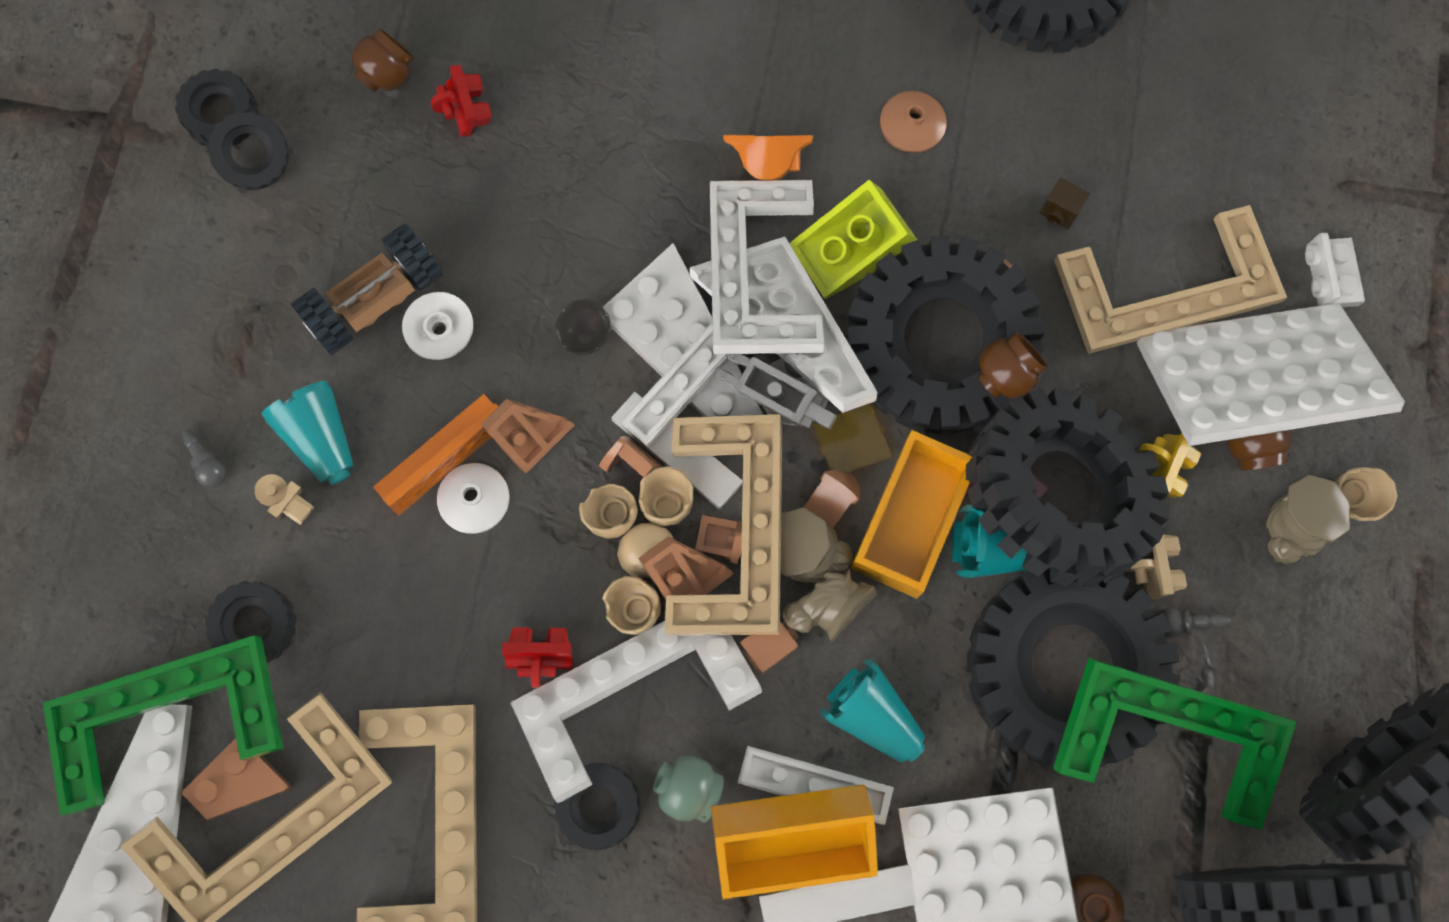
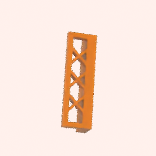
M483 394L374 485L373 488L383 498L384 502L400 516L450 471L459 466L492 438L480 424L499 406L496 403L493 404Z

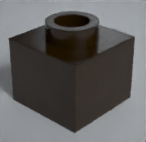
M1060 177L1039 214L1045 216L1050 223L1069 229L1090 193Z

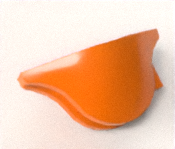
M723 135L724 141L738 151L747 172L759 181L780 180L789 171H800L801 150L813 142V135Z

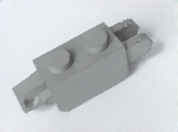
M725 354L728 360L737 365L740 364L746 367L742 377L738 379L729 371L717 368L714 374L717 378L734 386L740 394L777 414H781L782 417L800 427L804 425L810 428L814 421L829 430L831 429L837 416L821 407L825 399L820 397L817 391L757 358L752 357V359H749L742 354Z

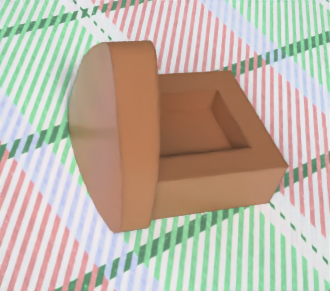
M621 436L599 464L607 473L623 459L643 477L653 469L662 467L659 462L628 436Z
M840 470L825 471L820 477L822 482L803 507L824 519L826 526L831 528L837 525L851 504L858 502L861 494L860 486L855 476Z
M702 515L695 550L705 555L730 559V563L738 564L741 558L742 521L738 520L736 522Z

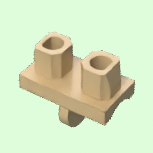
M271 474L263 476L255 485L254 493L256 499L261 504L270 506L268 512L278 519L286 514L301 525L314 509V506L299 496L303 491L301 487L292 481L287 485L280 476Z
M1163 534L1160 542L1153 547V550L1126 571L1135 572L1137 585L1143 584L1144 591L1152 600L1173 595L1175 591L1187 587L1185 573L1182 569L1170 570L1168 558L1178 556L1181 550L1177 536Z

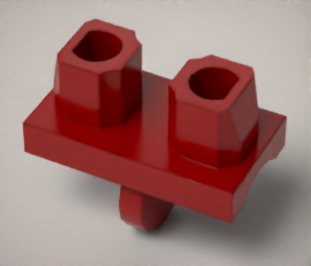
M451 65L450 72L452 77L446 81L445 85L437 87L438 94L432 97L431 106L435 112L444 113L447 120L455 117L461 137L471 136L473 127L489 124L491 118L490 107L487 102L472 103L471 97H481L483 88L480 75L463 74L461 65Z
M514 627L512 628L509 642H503L502 655L505 657L506 669H517L518 677H531L532 688L541 687L542 677H556V670H573L571 643L568 642L567 630L565 628H550L547 630L546 643H534L532 629Z

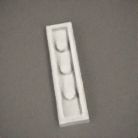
M713 322L620 422L623 428L647 448L655 442L673 422V418H676L715 376L717 368L721 369L727 363L728 357L725 354H713Z
M634 392L611 417L612 421L664 465L683 471L691 481L693 489L717 509L721 510L742 486L743 480L713 456L674 457L672 454L673 423L665 429L649 448L644 446L620 424L642 399L640 395Z
M747 746L737 782L738 784L780 796L865 784L874 812L875 823L885 825L894 787L751 746Z
M908 864L878 870L877 877L789 889L759 896L764 922H838L917 905L912 872Z

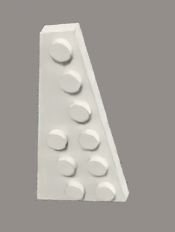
M786 237L748 248L749 315H822L824 333L823 353L776 354L789 363L794 370L843 413L876 401L878 392ZM711 261L690 267V277L712 296Z
M671 244L598 311L599 316L661 376L673 366L713 322V318L674 244ZM730 360L721 368L729 371L738 379L742 377L738 365ZM716 376L689 403L703 417L763 415L757 402L740 394L734 386Z
M168 705L144 714L104 800L105 805H102L49 922H167L169 902L122 849L121 845L157 816L177 838L192 706Z

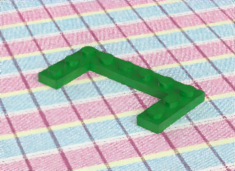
M255 635L43 702L60 816H68L105 805L93 729L227 687L240 760H249L284 749L262 637Z
M1088 658L1053 769L1055 771L1094 783L1117 711L1121 709L1243 745L1221 817L1234 823L1262 830L1297 721Z

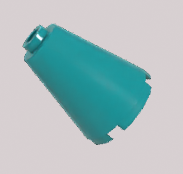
M319 381L291 392L293 396L283 403L279 399L263 410L261 414L265 422L321 483L329 481L332 486L351 476L348 470L354 464L334 393L328 382Z
M971 504L962 507L960 512L965 513L962 522L955 521L951 540L952 562H958L961 570H955L957 575L962 578H976L1026 570L1022 568L1027 552L1021 549L1010 559L997 546L1006 537L1007 533L1002 529L988 535L978 520L988 509L972 508Z
M872 659L864 660L863 663L867 666L859 672L854 667L829 693L826 699L831 705L828 711L823 707L821 708V716L826 721L900 763L906 760L912 762L925 749V744L923 743L925 734L878 664Z

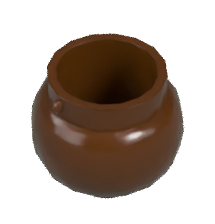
M378 28L373 36L368 35L362 38L356 44L352 53V63L357 69L354 76L374 92H377L379 88L385 91H393L399 88L407 79L410 71L409 65L414 60V56L404 46L381 28Z
M1015 332L1009 338H1000L993 341L983 350L979 358V366L982 372L978 375V378L994 397L997 398L1002 394L1008 399H1017L1025 396L1036 387L1040 379L1039 375L1047 369V365L1029 341L1020 333Z
M1290 430L1226 440L1228 450L1231 456L1238 460L1240 470L1261 469L1289 462L1287 450L1290 449L1292 441Z
M1090 873L1076 875L1071 878L1079 922H1123L1125 908L1122 896L1115 885L1102 876Z

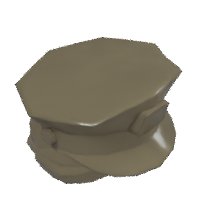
M1307 475L1290 485L1288 494L1274 502L1268 514L1266 527L1271 536L1268 550L1276 562L1289 564L1297 562L1302 555L1305 557L1316 555L1325 547L1328 541L1333 542L1350 530V503L1334 481Z
M803 507L781 513V574L803 583H821L826 581L823 577L826 572L840 574L847 572L853 562V552L847 542L838 541L835 530L826 526L824 519Z
M850 569L847 570L845 575L826 572L823 576L826 580L825 582L816 583L814 585L815 589L812 592L803 596L799 601L788 604L782 614L786 624L792 629L808 633L813 627L818 625L827 632L830 642H835L855 617L877 595L874 586L864 582L857 584L852 581Z

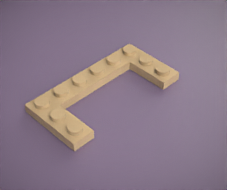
M1248 205L1218 213L1213 219L1236 277L1115 309L1111 305L1090 246L1057 255L1054 262L1087 353L1090 354L1139 341L1140 338L1154 335L1158 331L1167 332L1182 327L1199 325L1282 303L1287 296L1251 206Z
M781 414L673 418L672 454L674 457L743 455L740 594L666 595L665 633L668 636L780 635Z
M321 692L289 715L287 720L328 768L334 778L209 875L205 873L158 816L122 843V849L185 922L217 921L392 783L389 775Z
M472 704L359 710V740L367 749L435 746V903L357 908V922H477L476 706Z

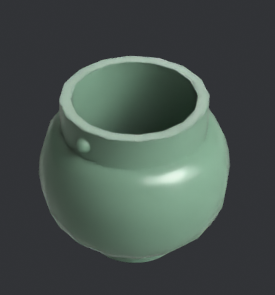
M681 755L676 757L671 764L665 762L661 766L654 782L653 791L658 793V804L666 815L679 821L689 822L697 819L705 823L712 816L711 806L718 805L723 790L724 778L722 775L713 772V768L705 760L692 755Z

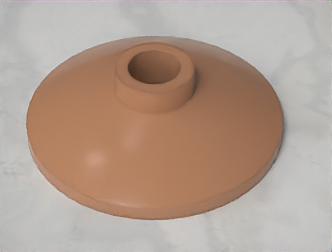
M907 91L893 96L883 107L880 116V127L885 139L896 149L908 153H921L935 147L943 138L947 125L945 112L939 102L930 95L918 91ZM910 114H916L921 118L913 119Z

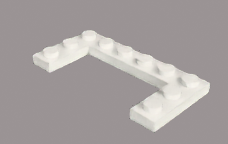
M812 180L710 181L713 354L823 353L824 333L822 315H749L745 216L813 215Z
M665 621L650 630L627 640L542 685L540 688L510 702L555 801L560 803L592 785L563 720L686 654L696 650L728 710L762 693L760 684L731 635L668 636L665 633Z

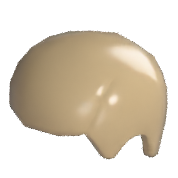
M666 466L655 468L643 477L640 482L639 506L641 512L644 513V517L649 522L660 526L679 524L690 514L694 499L693 487L683 471Z
M1351 468L1341 473L1335 480V483L1350 503L1349 518L1352 520L1377 521L1394 509L1398 497L1396 485L1388 474L1381 469Z
M607 484L598 488H592L586 501L580 503L579 511L581 521L594 535L612 539L622 536L631 529L638 514V506L634 496L624 486Z
M654 523L635 525L619 541L617 556L621 568L632 577L649 578L650 576L638 558L665 538L670 537L673 539L672 534L666 528Z
M624 576L612 581L602 598L606 605L607 620L624 634L639 635L650 630L661 612V603L657 590L646 580L639 577Z

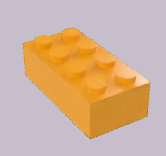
M911 430L850 569L917 599L927 586L970 481L966 480V464L972 457Z
M865 784L711 806L723 899L878 876L875 819Z

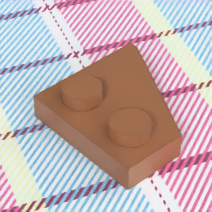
M506 399L480 424L518 468L525 473L575 426L566 417Z
M670 537L665 538L638 558L665 601L666 595H706L733 575L732 571L725 564Z
M235 738L181 794L206 820H212L278 793L287 792L293 786L263 756L249 760H240L237 740Z

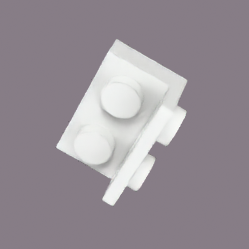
M1319 233L1306 245L1305 260L1310 266L1313 278L1312 294L1317 298L1318 306L1328 304H1340L1342 308L1360 306L1365 302L1352 238L1329 239L1328 233Z

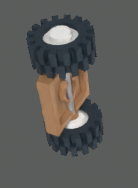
M403 223L381 239L383 245L393 257V263L381 253L325 293L333 303L331 306L333 310L314 287L290 304L303 320L302 323L312 336L319 340L331 356L354 340L337 315L340 318L344 317L357 333L363 327L373 324L380 315L391 307L401 304L409 294L415 291L403 273L406 274L407 278L419 291H422L443 276V272L433 256H431L428 249L407 224Z

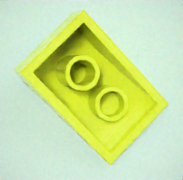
M869 179L789 244L822 296L828 299L865 278L868 272L874 273L877 262L890 252L894 256L901 253L903 245L916 241L917 238L883 190Z

